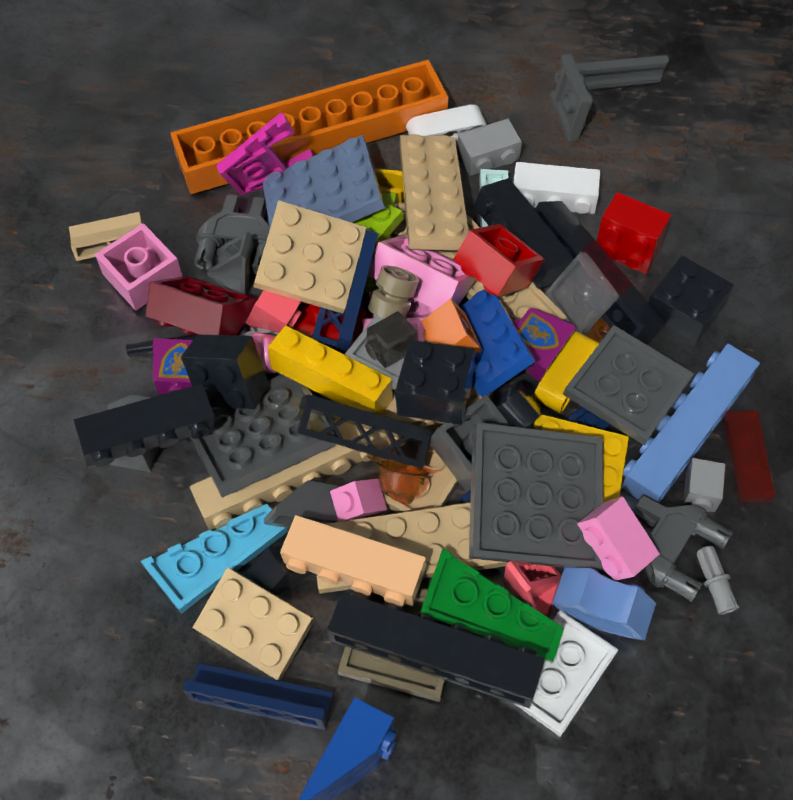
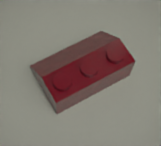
M189 276L151 281L149 284L146 317L158 320L157 323L161 326L179 327L181 332L185 334L236 336L248 319L258 298Z

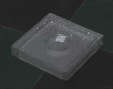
M580 252L544 293L567 317L566 322L576 326L574 333L578 331L584 335L620 297L585 252Z

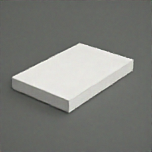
M560 610L552 620L564 628L554 662L544 661L530 709L515 704L559 737L562 736L618 651L613 645Z

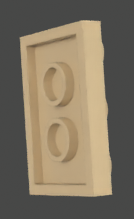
M227 568L192 628L274 679L281 680L314 623L315 618L233 569Z

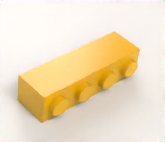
M286 325L267 347L271 369L337 403L382 415L393 400L392 378Z

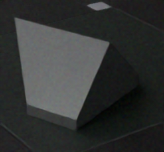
M246 232L216 249L213 266L208 269L207 275L222 287L248 294L253 276L251 264L255 255L252 234Z

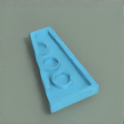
M265 504L228 521V525L214 531L211 529L199 534V538L183 545L179 543L167 549L168 552L155 558L150 556L141 560V563L182 614L216 588L227 568L237 572L286 534L288 530L285 527L264 524V518L272 511Z

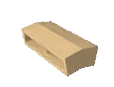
M140 212L70 226L71 248L76 261L96 257L95 254L141 225L143 221Z

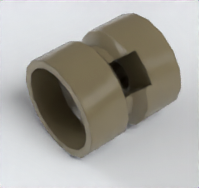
M382 266L376 282L379 289L373 291L368 309L376 316L389 321H405L411 306L408 298L414 297L419 278L412 272L396 266Z

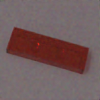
M758 411L726 412L724 420L740 502L773 501L775 492Z

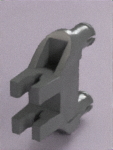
M227 194L222 211L207 220L198 230L196 240L199 247L194 259L195 266L203 269L204 263L207 262L206 270L212 268L216 249L249 232L252 234L255 247L251 271L257 274L270 230L269 225L266 223L267 208H264L265 198L254 197L249 214L240 213L241 208L237 205L238 195Z
M643 495L633 513L637 519L654 529L652 533L647 530L645 531L660 555L644 567L645 572L654 586L663 588L665 585L688 599L689 602H692L702 583L677 570L674 562L691 535L695 536L698 534L723 550L733 531L706 517L708 513L700 506L686 505L666 508Z

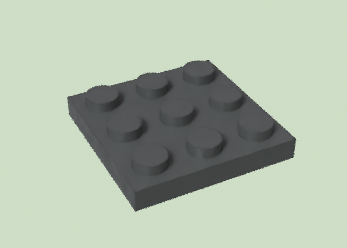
M613 325L566 386L563 395L645 446L691 381L694 373Z

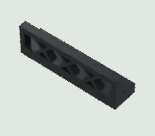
M310 394L302 396L299 409L303 411L297 434L423 469L432 430ZM315 413L325 416L330 426L320 432L307 429L310 414ZM344 422L356 425L361 435L351 441L345 440L337 426ZM332 430L335 436H331L325 433ZM375 431L386 434L391 444L381 450L376 449L368 435ZM363 439L366 445H362L356 442ZM406 440L419 444L416 459L405 457L399 444ZM394 448L397 454L390 453L387 451Z

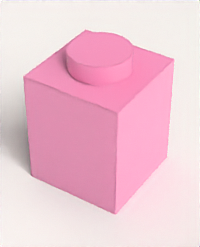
M379 479L353 481L330 491L338 522L367 518L387 510Z

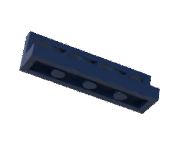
M368 230L365 232L344 313L338 312L334 314L332 310L322 307L319 309L312 339L336 351L346 353L350 346L378 233ZM325 312H326V314L328 315V318L325 319V320H323V319H324ZM343 317L342 323L340 324L338 319ZM333 323L339 332L337 341L319 336L321 328Z
M200 663L197 665L193 681L186 679L183 691L190 701L326 730L334 697L333 692Z

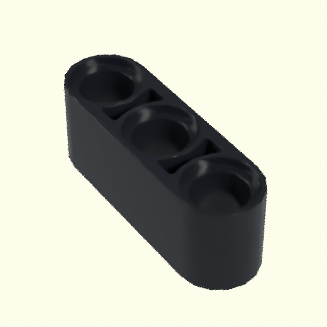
M521 381L515 383L498 398L496 408L512 427L527 428L540 416V405Z

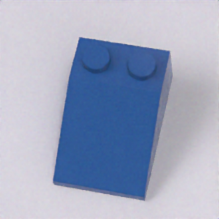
M354 697L298 800H334L377 769L383 758L388 761L398 742L395 739L397 732L395 731L394 718Z

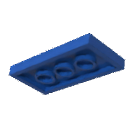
M484 289L477 292L470 300L460 306L466 313L482 348L481 353H477L474 356L475 374L472 384L476 392L483 397L534 363L535 359L498 296L492 295Z

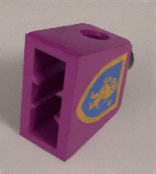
M529 308L521 320L511 314L509 316L535 359V362L524 370L540 382L572 337L576 326L538 309Z
M153 338V381L159 395L192 387L181 356L193 340Z

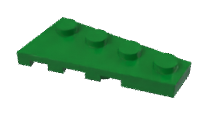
M442 549L420 613L435 618L437 622L447 626L452 624L463 626L470 631V634L484 638L486 635L499 638L504 642V645L518 649V647L530 648L536 651L539 657L545 658L544 661L553 663L564 628L527 603L521 602L498 584L496 585L479 574L480 572L469 565H465L445 549Z

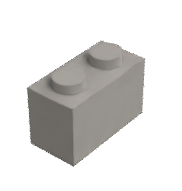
M505 119L458 134L457 153L467 172L472 176L480 173V169H493L520 160L522 141L509 119Z

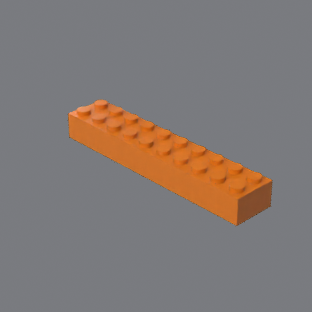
M428 59L170 132L191 195L228 184L220 175L216 165L282 112L291 123L295 133L271 147L286 162L308 149L314 155H318V153L325 149L334 148L350 138H356L361 135L364 136L368 143L406 132L407 122L411 118L447 110L448 95Z

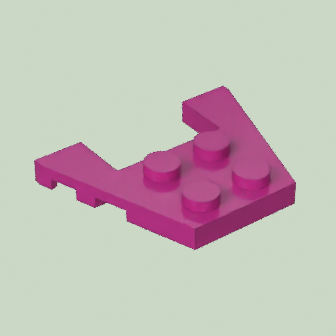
M282 112L216 166L220 175L243 196L263 189V181L272 172L279 171L281 173L297 161L306 160L315 155L308 149L284 162L271 147L295 133L291 123Z

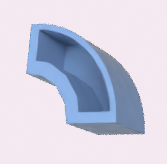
M564 568L552 604L576 620L599 630L627 638L645 640L656 602L645 593L643 587L637 584H623L613 581L599 574L598 570L593 568Z

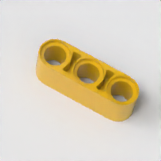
M576 331L538 384L533 395L534 399L561 414L571 401V399L563 395L566 386L593 353L599 342Z

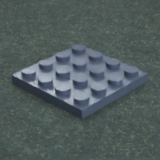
M363 135L350 138L334 148L325 149L309 159L297 161L281 173L279 171L272 172L263 181L269 227H271L278 200L348 222L356 221L385 208L368 144Z

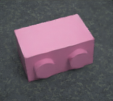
M623 496L602 503L577 523L583 532L585 541L594 549L602 562L603 569L612 577L613 581L634 577L660 555Z

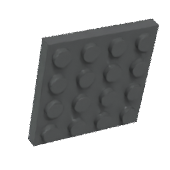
M280 375L268 380L269 387L255 409L211 407L215 417L214 430L204 437L197 439L190 437L221 498L238 492L246 486L266 479L283 469L299 464L309 457L336 446L332 443L297 434L303 411L299 409L301 398L304 395H313L307 387L284 375ZM315 413L310 414L307 429L320 432L330 426L325 416ZM332 430L325 433L331 436H335Z
M479 422L474 424L469 559L501 562L514 561L523 564L564 568L603 569L601 560L594 549L585 541L583 532L577 524L603 503V438Z

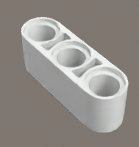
M466 105L415 116L407 122L406 129L409 135H446L448 137H455L457 146L458 134L486 126L487 124L479 106Z

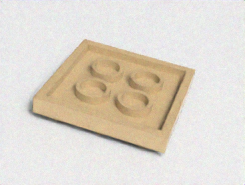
M278 200L253 287L343 314L367 227Z

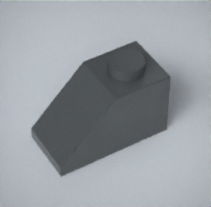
M320 479L307 480L264 518V524L290 528L295 515L322 524L338 522L330 493L331 490L338 488V485L327 484Z

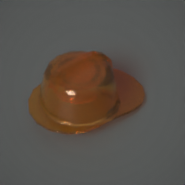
M367 454V457L379 467V485L381 490L388 493L392 499L405 505L411 504L414 497L421 493L426 478L433 477V473Z

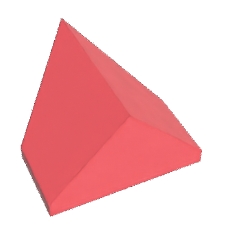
M510 561L505 568L503 583L515 598L523 603H527L549 618L553 608L552 602L562 575L553 566Z

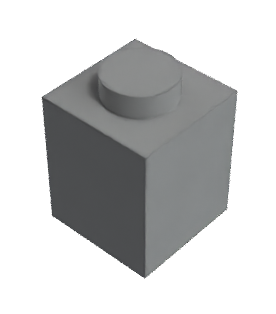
M692 458L685 476L683 506L696 505L705 509L706 513L716 512L723 499L724 463Z

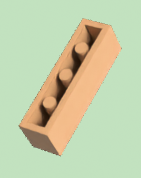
M297 515L293 519L280 551L286 567L296 573L305 574L306 571L318 574L319 579L329 584L337 585L338 582L351 585V589L355 592L367 596L372 592L384 596L386 602L401 607L404 606V603L413 606L426 570V557Z

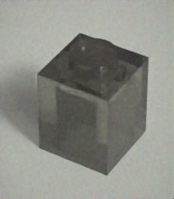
M397 311L367 328L366 351L373 360L377 359L384 368H387L405 357L409 340L417 341V331Z

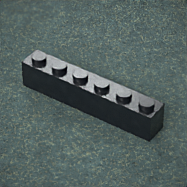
M562 201L539 202L534 210L575 259L568 277L610 328L615 325L646 345L650 344L666 325L663 319Z
M341 592L327 628L328 638L331 642L529 709L545 658L539 657L538 653L530 648L518 647V649L504 645L501 639L486 635L484 638L470 634V631L463 626L452 624L448 627L437 623L435 618L426 614L419 613L417 616L408 614L396 604L387 602L381 605L372 602L370 597L359 592H352L351 594Z

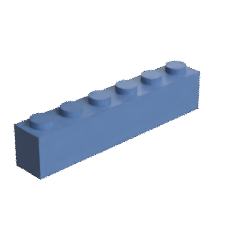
M728 343L721 353L715 351L706 364L708 367L705 373L699 371L691 382V392L688 395L683 392L673 407L676 410L672 416L667 414L656 429L659 431L654 439L650 437L645 446L642 445L639 451L642 454L637 461L631 459L623 470L625 480L621 489L638 500L644 495L660 503L751 381L760 362Z

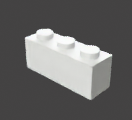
M516 162L513 184L533 208L539 202L562 201L571 212L595 214L599 195L600 170Z

